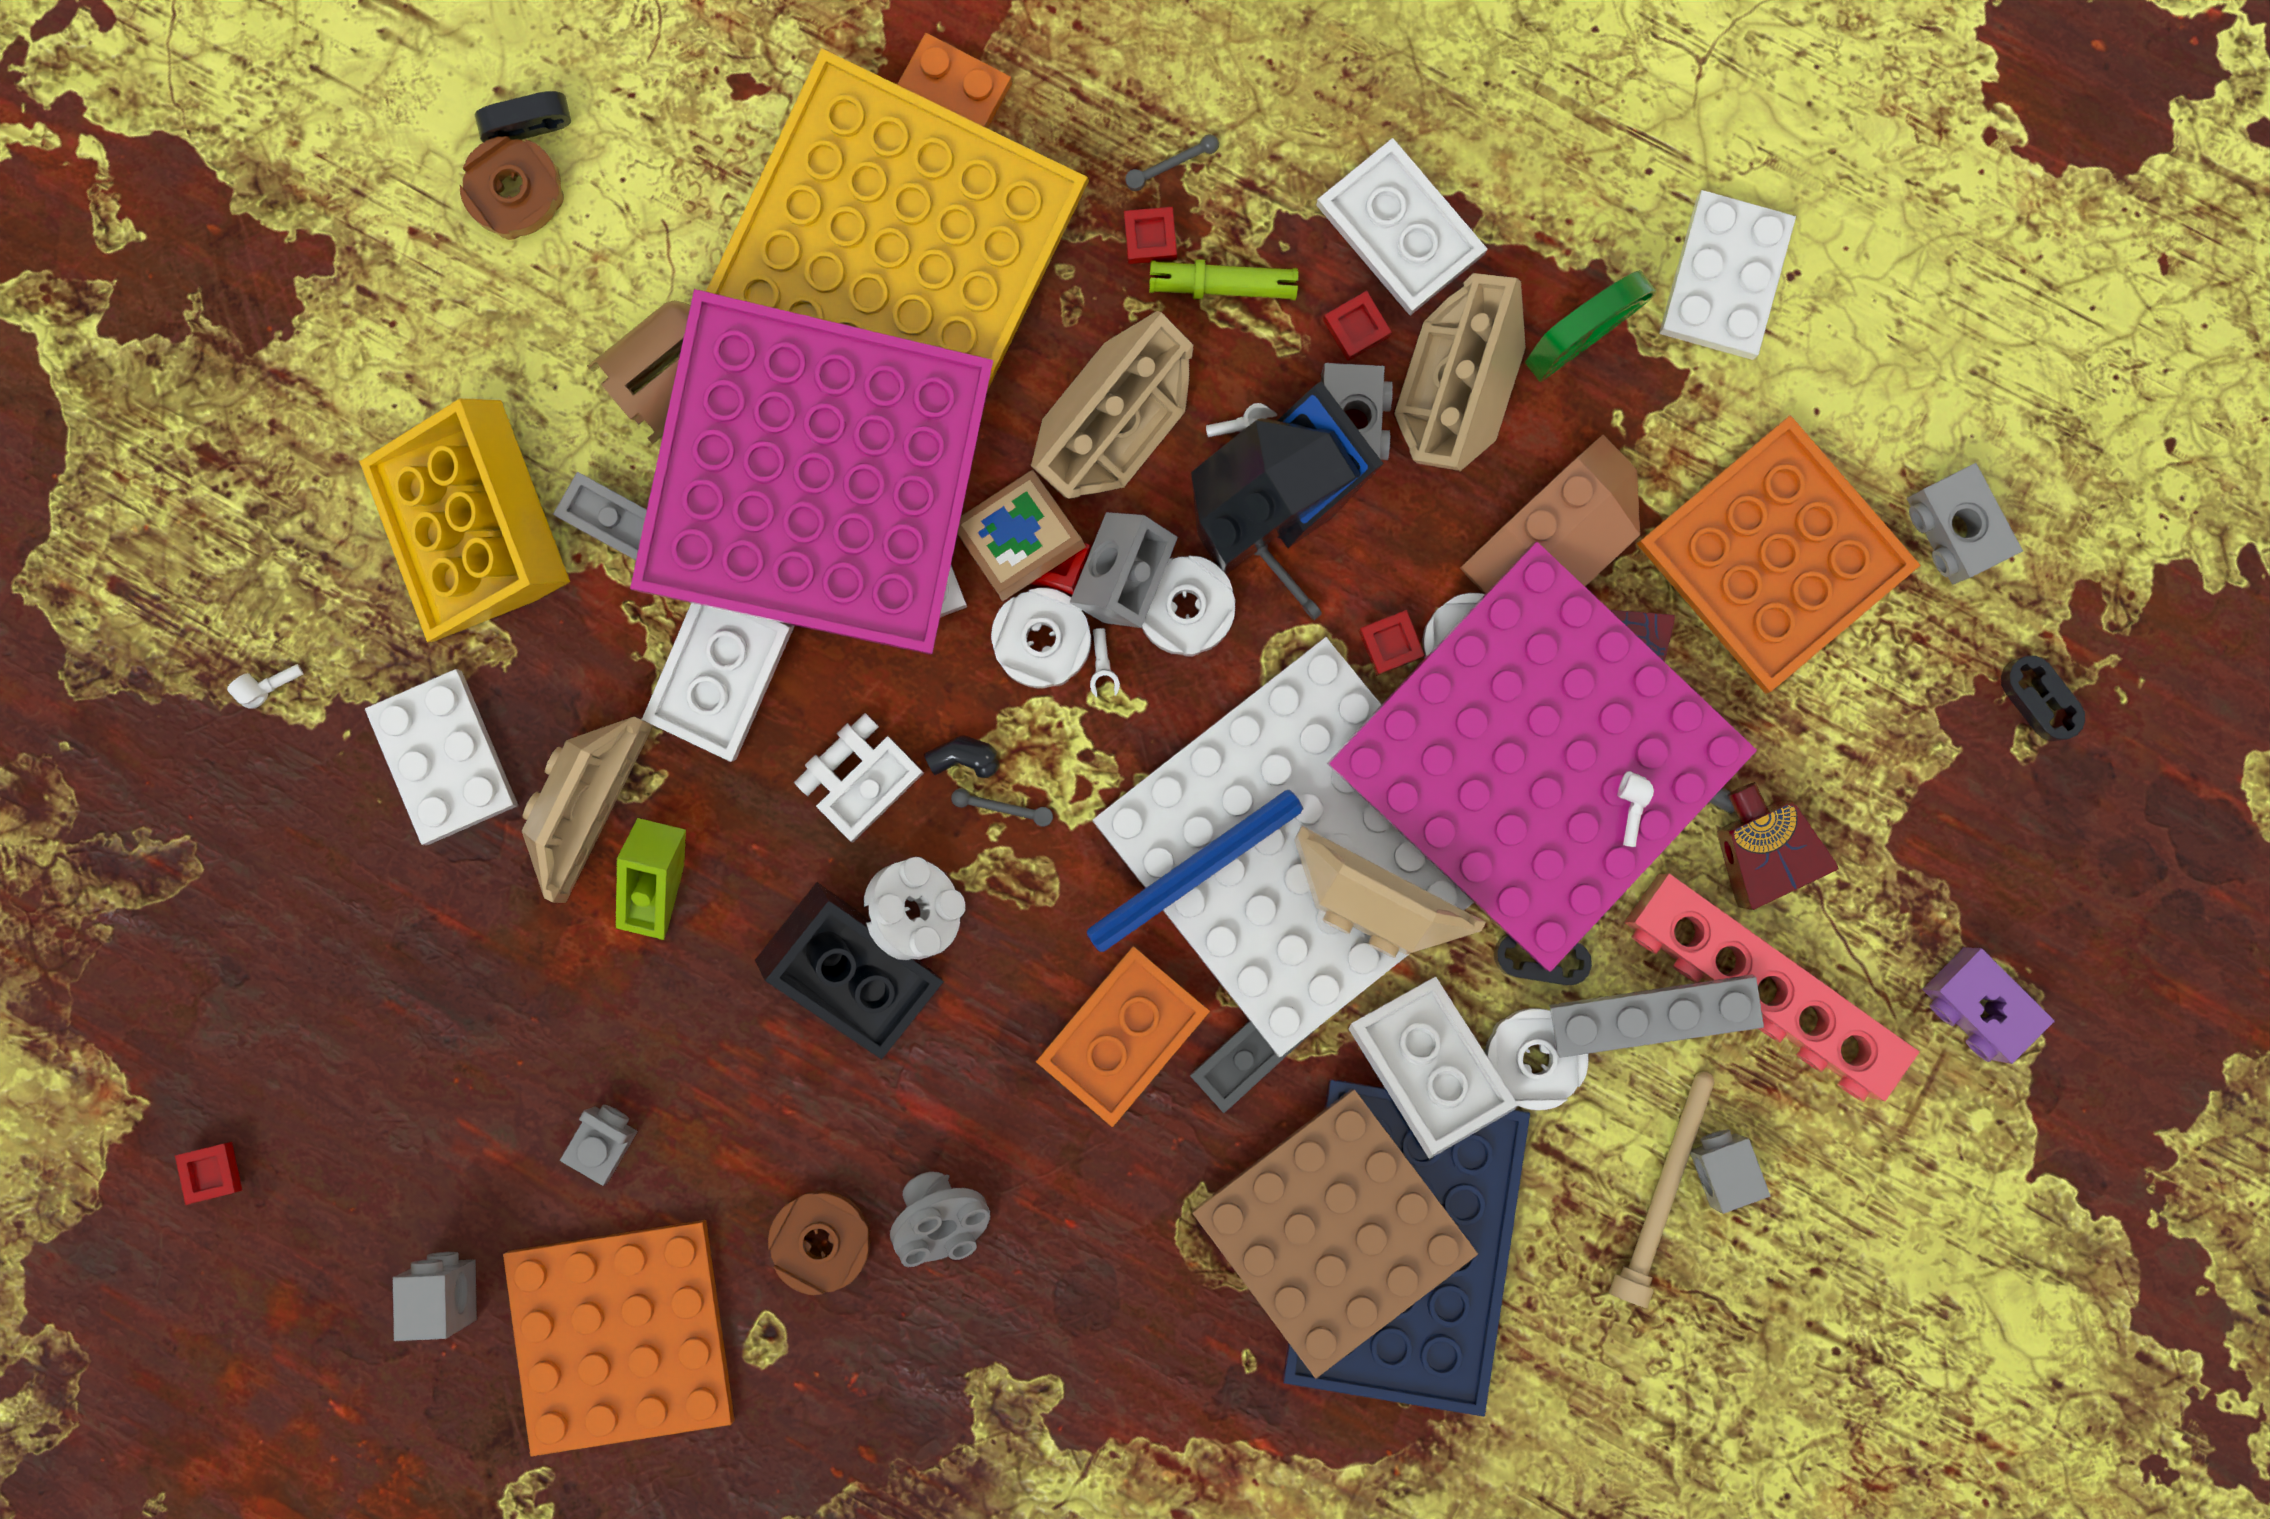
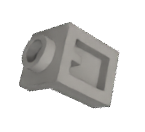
M602 1105L601 1109L595 1106L583 1111L579 1118L582 1123L560 1159L564 1164L602 1186L608 1184L638 1132L626 1125L629 1118L624 1113L608 1105Z

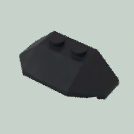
M1263 418L1255 420L1191 472L1197 535L1215 564L1227 574L1361 474L1334 431L1320 428L1315 430L1297 424Z

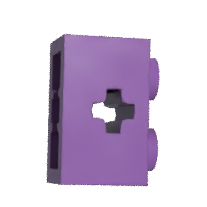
M1963 947L1922 989L1933 1000L1930 1004L1933 1012L1951 1026L1957 1024L1969 1036L1966 1040L1969 1048L1987 1062L1993 1060L2013 1064L2054 1022L1982 948ZM1982 999L1988 1000L1984 1007L1979 1003ZM1984 1010L1989 1014L1986 1018L1980 1017Z

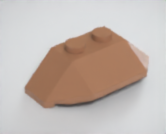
M1602 435L1506 523L1460 569L1486 594L1533 543L1538 542L1582 585L1586 586L1640 536L1637 469Z

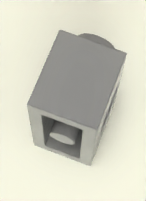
M1325 363L1321 373L1322 383L1344 412L1350 409H1357L1365 414L1368 425L1363 429H1359V432L1381 460H1388L1390 430H1382V412H1390L1392 382L1384 381L1385 366Z
M1977 463L1906 498L1911 506L1909 508V515L1913 525L1919 532L1926 534L1934 550L1932 558L1937 570L1944 577H1948L1952 585L1969 579L2023 552ZM1953 516L1960 517L1966 523L1967 535L1965 538L1957 535L1953 530Z
M1106 512L1070 603L1103 623L1142 628L1178 537L1145 515Z
M458 1252L432 1253L427 1255V1260L411 1262V1269L393 1277L394 1341L447 1339L477 1320L475 1260H459Z

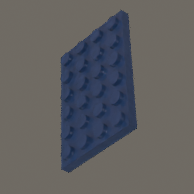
M1329 1079L1325 1109L1349 1090L1355 1089L1478 1255L1316 1379L1288 1343L1282 1378L1283 1383L1485 1417L1530 1112L1515 1109L1429 1159L1385 1088Z

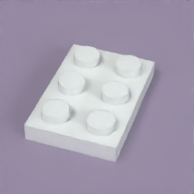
M1393 138L1317 199L1316 206L1410 316L1484 256L1487 251L1486 246Z
M1701 190L1696 197L1659 334L1754 360L1759 355L1796 216Z
M691 603L642 720L730 762L736 760L795 625Z
M458 669L452 670L365 708L421 845H430L519 806L462 671Z
M1437 977L1428 980L1351 1023L1349 1031L1429 1159L1507 1115L1518 1106Z

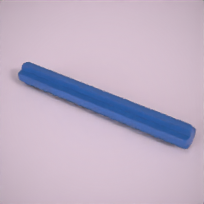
M1285 790L1088 928L1087 936L1095 948L1100 952L1106 951L1301 814L1303 806L1300 800L1291 790Z

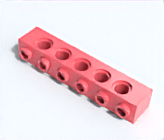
M1670 873L1658 874L1624 922L1635 930L1631 936L1633 940L1654 954H1657L1662 949L1676 959L1672 967L1694 983H1698L1701 979L1712 981L1753 974L1757 979V985H1759L1764 978L1770 977L1776 984L1777 992L1775 998L1768 1004H1764L1760 1000L1764 1028L1758 1029L1779 1043L1782 1042L1784 1037L1800 1048L1796 1054L1798 1058L1819 1072H1823L1826 1067L1841 1077L1837 1085L1862 1102L1867 1097L1885 1102L1919 1054L1917 1049ZM1684 917L1692 922L1695 929L1693 940L1685 946L1677 941L1674 934L1677 922ZM1728 947L1734 953L1736 963L1734 969L1724 975L1716 966V957L1721 949ZM1811 1006L1817 1014L1818 1021L1814 1030L1806 1034L1800 1027L1799 1017L1805 1008ZM1853 1036L1858 1043L1859 1051L1856 1058L1847 1063L1842 1057L1841 1046L1848 1037Z

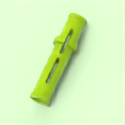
M1195 259L1194 264L1156 262V260H1151L1150 275L1169 276L1170 279L1150 278L1149 293H1193V298L1203 299L1204 294L1268 297L1295 301L1297 297L1298 286L1278 285L1277 282L1296 283L1298 281V268L1280 269L1205 265V260Z

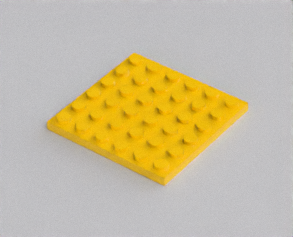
M821 48L706 292L991 359L993 364L987 388L988 391L1089 180L1083 174Z

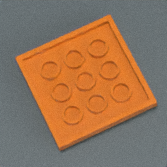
M1791 415L1637 543L1639 548L1765 694L1772 692L1921 566Z
M706 1220L511 1250L503 1254L530 1456L727 1426L735 1421Z

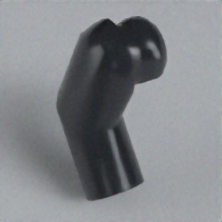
M965 735L956 737L924 753V757L934 776L957 764H961L974 769L977 777L989 778L997 773L1000 766L999 760L996 758L997 751L989 743Z

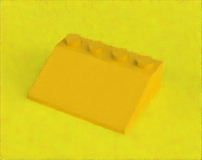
M459 398L359 461L427 642L437 641L535 602L570 582L501 400Z

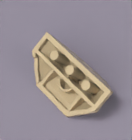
M1473 273L1463 283L1464 287L1448 297L1423 322L1394 413L1410 448V454L1416 463L1461 471L1496 441L1526 348L1521 281L1518 278Z
M1159 311L1154 312L1105 342L1042 419L1031 466L1068 499L1085 494L1124 488L1185 413L1189 385V359L1192 358L1193 344Z
M631 717L568 739L563 748L557 747L550 756L545 768V773L549 777L541 793L535 792L527 802L523 812V818L527 821L522 829V834L545 899L553 903L567 902L653 727L652 724L639 718Z
M1304 826L1300 828L1294 839L1315 907L1325 912L1322 920L1347 934H1350L1353 927L1371 936L1368 942L1369 946L1390 957L1395 958L1398 951L1407 955L1480 932L1486 923L1478 917L1465 912Z

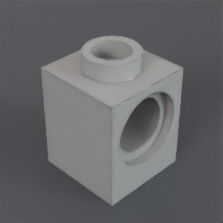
M1728 1129L1721 1130L1700 1139L1702 1146L1691 1150L1690 1154L1709 1205L1716 1211L1724 1214L1770 1197L1749 1138L1736 1133L1731 1135Z

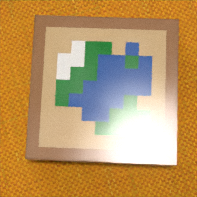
M1033 470L962 515L957 535L1002 601L1086 547L1082 538Z

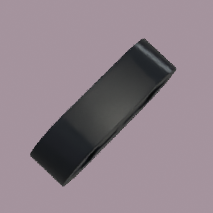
M556 91L539 92L482 107L474 114L482 142L508 136L511 140H522L563 129L571 123L566 96Z
M2024 656L2009 662L2004 667L2001 674V686L2005 694L2041 738L2048 741H2061L2079 734L2085 723V711L2047 661L2038 656ZM2020 669L2022 671L2032 669L2035 672L2036 677L2031 681L2034 688L2032 686L2020 687L2018 682L2023 678ZM2064 709L2067 716L2063 718L2062 723L2066 728L2063 726L2053 728L2049 723L2054 717L2052 710Z
M1508 934L1501 937L1494 949V961L1497 967L1504 974L1512 977L1561 985H1576L1585 980L1592 967L1591 956L1581 943H1577L1571 951L1572 958L1579 960V968L1570 969L1568 977L1563 976V969L1556 966L1549 972L1538 962L1522 961L1519 964V969H1514L1513 960L1505 958L1506 948H1515L1517 942Z

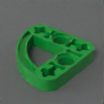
M1641 270L1625 276L1585 302L1546 332L1525 361V364L1538 381L1542 382L1640 310L1655 296L1657 290Z

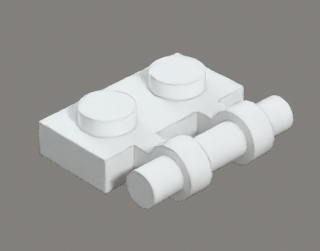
M866 713L852 726L847 723L837 733L840 738L820 757L815 754L805 764L807 770L794 782L807 796L821 783L830 791L816 807L850 842H854L924 774L888 736L875 749L865 741L879 727ZM855 752L862 762L841 781L833 771Z

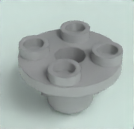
M926 1172L911 1179L903 1190V1199L907 1207L896 1218L890 1230V1240L901 1263L906 1267H915L924 1262L935 1261L948 1256L952 1260H960L971 1255L977 1248L975 1240L984 1232L990 1220V1210L984 1197L971 1189H951L948 1181L949 1175H943L939 1172Z

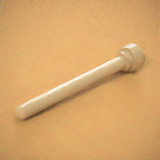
M1702 1071L1694 1077L1629 1268L1623 1266L1621 1275L1615 1274L1609 1290V1294L1647 1309L1654 1289L1650 1287L1653 1277L1648 1276L1714 1086V1078L1709 1072Z

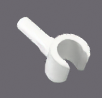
M1254 403L1245 411L1243 417L1206 425L1208 437L1242 432L1255 420L1277 416V413L1261 403Z
M1094 629L1096 672L1091 678L1090 688L1095 697L1098 698L1095 682L1100 676L1107 675L1114 680V693L1116 695L1119 691L1120 682L1118 676L1110 668L1105 629Z
M296 664L264 679L260 683L250 674L246 673L229 684L227 690L242 706L253 709L261 706L267 699L268 693L274 691L275 688L304 675L300 666Z
M1627 771L1624 774L1617 796L1631 802L1623 845L1636 847L1641 815H1643L1644 807L1651 801L1654 789L1649 780L1631 771Z

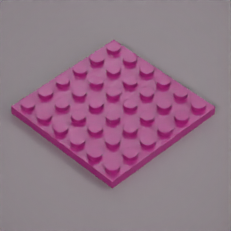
M694 289L630 589L932 654L993 360Z
M1535 542L1327 764L1546 971L1551 972L1750 759L1757 749L1538 542ZM1627 771L1645 777L1650 781L1654 789L1653 797L1649 804L1644 807L1643 815H1641L1636 847L1623 845L1631 802L1617 796L1619 785Z

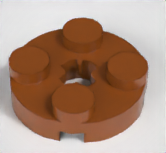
M508 136L495 137L483 142L467 157L463 166L465 174L463 177V187L460 185V196L466 210L477 223L487 231L499 234L507 240H512L534 233L546 225L554 216L555 211L561 207L564 194L561 189V178L556 165L539 145L524 139L525 141L519 139L511 140ZM511 176L514 181L517 180L518 176L521 177L523 184L519 187L520 192L516 196L511 197L508 195L507 198L500 196V193L505 189L502 181L506 177Z
M830 1191L806 1192L785 1205L777 1214L770 1227L768 1248L771 1250V1258L775 1264L774 1269L785 1284L804 1294L820 1295L825 1294V1292H834L849 1285L859 1275L868 1260L871 1248L870 1224L858 1206L845 1196ZM819 1229H822L830 1234L828 1241L833 1244L830 1254L827 1255L825 1250L821 1252V1256L813 1255L810 1252L812 1243L806 1238L811 1230L818 1234Z

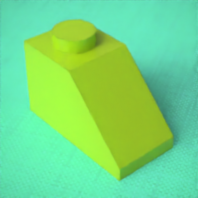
M637 818L617 857V929L664 940L684 868L685 829Z

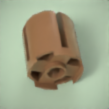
M677 300L664 303L587 365L593 372L600 367L608 376L601 385L630 420H635L638 425L645 420L654 430V433L647 438L652 444L663 436L679 359L636 394L634 392L680 355L690 305Z

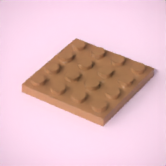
M1353 1088L1192 1210V1214L1315 1379L1478 1255Z

